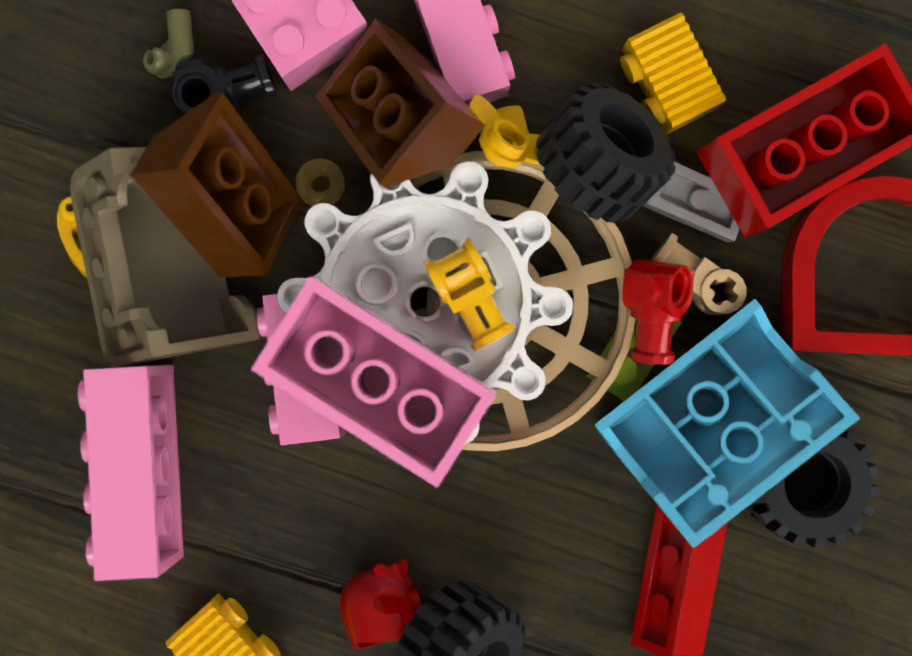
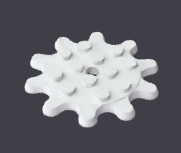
M470 161L456 166L445 188L435 194L419 192L414 188L410 180L386 188L380 185L371 174L374 200L371 207L365 213L359 216H349L326 203L314 205L308 210L305 216L306 231L313 239L320 243L325 252V264L314 278L325 282L491 388H503L521 400L535 399L543 392L546 378L541 368L532 362L526 354L524 347L526 337L537 326H554L564 323L571 316L573 310L572 299L565 290L538 285L531 279L528 273L527 264L530 256L548 241L551 234L550 222L543 213L526 211L509 221H498L490 217L483 204L484 194L488 186L487 172L478 163ZM470 238L492 278L490 281L496 290L492 297L506 322H512L516 328L514 331L475 352L471 347L473 338L459 313L454 315L448 303H444L423 262L429 259L436 262L462 248V241ZM464 265L458 268L457 270L447 274L446 277H450L458 273L459 271L467 268L469 265ZM308 278L289 279L279 288L277 295L278 304L285 313L293 304ZM419 288H432L439 294L440 307L435 314L429 317L417 315L411 307V297ZM476 306L475 310L486 329H489L490 325L479 306ZM479 423L477 424V426L475 427V429L473 430L472 434L470 435L465 444L473 441V439L477 436L479 431Z

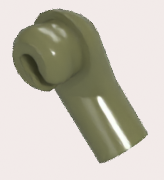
M172 9L166 12L168 40L160 48L155 47L152 50H147L143 58L144 67L150 74H154L159 78L173 77L172 73L176 72L175 67L192 58L194 42L191 12L189 10Z

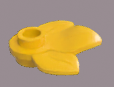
M476 94L470 101L469 107L485 125L480 132L479 142L486 158L500 167L515 168L523 162L541 165L538 163L536 155L539 152L536 143L540 135L529 133L521 106L515 105L496 109L484 97Z

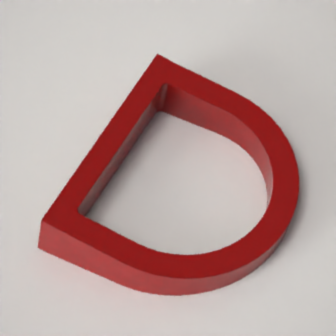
M876 176L848 182L810 204L796 221L787 239L782 257L779 336L793 351L912 356V333L817 330L815 328V260L824 233L831 223L844 211L868 200L897 202L912 209L911 179Z

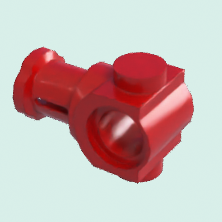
M636 259L629 268H624L622 300L625 307L631 310L630 316L637 319L635 347L630 349L629 355L633 361L647 364H671L675 362L676 354L671 351L673 322L681 320V317L688 310L692 301L694 270H690L688 266Z

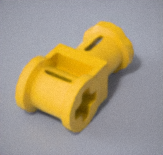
M470 238L462 241V248L434 262L429 259L423 262L444 303H448L454 315L459 313L473 338L471 347L474 352L516 329L512 322L505 321L495 303L492 294L496 290L490 281L492 278ZM464 265H469L467 268L459 271L458 273L450 277H446L447 274L457 270L458 268ZM476 306H479L490 325L489 329H486L475 310Z

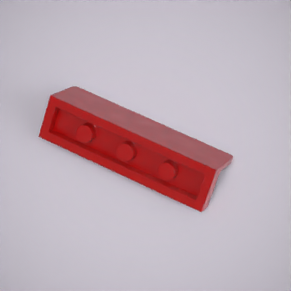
M656 506L630 645L658 656H702L728 522L693 549L659 506Z

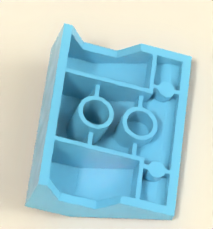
M754 299L598 421L595 427L631 474L694 549L858 421L860 417L816 368L801 360L772 328L762 306Z

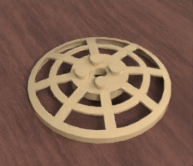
M483 151L462 153L452 166L410 179L415 189L440 177H443L446 186L454 168L460 163L470 161L478 163L484 169L506 170L527 175L544 182L529 209L503 200H483L485 210L489 215H498L511 219L526 211H538L547 217L559 196L554 190V185L545 178L542 172L544 170L542 165L523 162L515 168L500 167L490 162ZM589 217L606 243L611 257L609 259L582 266L577 253L568 239L550 222L551 234L548 242L556 249L567 270L540 277L529 261L527 264L531 279L538 285L557 287L565 291L572 289L573 314L566 337L546 325H542L531 330L525 340V345L532 340L555 353L553 359L541 369L546 378L545 385L549 384L563 371L569 362L594 375L595 378L587 389L567 408L546 421L533 426H529L521 399L513 396L503 388L494 389L496 396L490 405L503 403L510 432L477 434L473 441L463 446V450L501 451L525 447L552 437L583 417L600 401L613 383L629 351L636 319L630 316L631 310L625 307L622 300L624 268H629L632 261L622 234L615 223L606 222L601 217L598 220ZM616 277L619 291L618 321L612 346L606 359L579 345L584 335L588 318L589 294L587 285ZM428 288L427 308L415 310L414 312L422 317H429L435 314L440 307L439 294L434 289Z

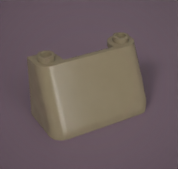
M147 147L109 148L73 172L70 185L71 200L100 345L106 361L112 367L138 364L260 339L255 306L243 295L229 296L226 277H220L130 176V173Z

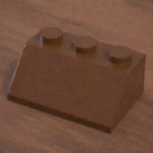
M376 18L315 96L376 181L386 188L452 166L485 127L483 122L417 46Z
M223 93L214 94L156 134L130 173V176L220 277L266 275L303 203L302 198Z

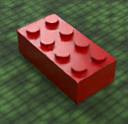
M885 43L719 136L696 153L743 236L748 237L769 229L912 146V88L888 45Z

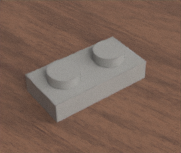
M673 162L676 167L674 174L643 207L724 242L735 241L739 227L712 179Z

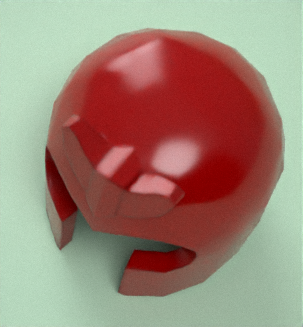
M405 558L389 566L377 563L374 567L355 574L344 585L339 598V612L353 649L362 650L382 642L400 640L407 622H410L414 612L421 605L417 587L407 574L408 564Z

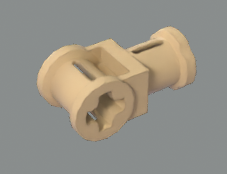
M671 232L650 261L685 265L690 270H694L692 299L701 312L718 316L734 312L740 308L745 301L747 289L740 275L729 269H721L706 257L700 259L677 242L678 236ZM724 283L726 287L723 290V294L728 300L714 303L712 299L715 292L710 288V285L714 286Z

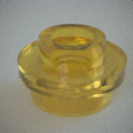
M314 159L305 163L298 171L296 189L301 199L312 207L320 203L333 205L343 195L345 179L342 171L335 163L326 159ZM318 176H326L330 181L328 189L321 193L315 192L312 187L314 179Z

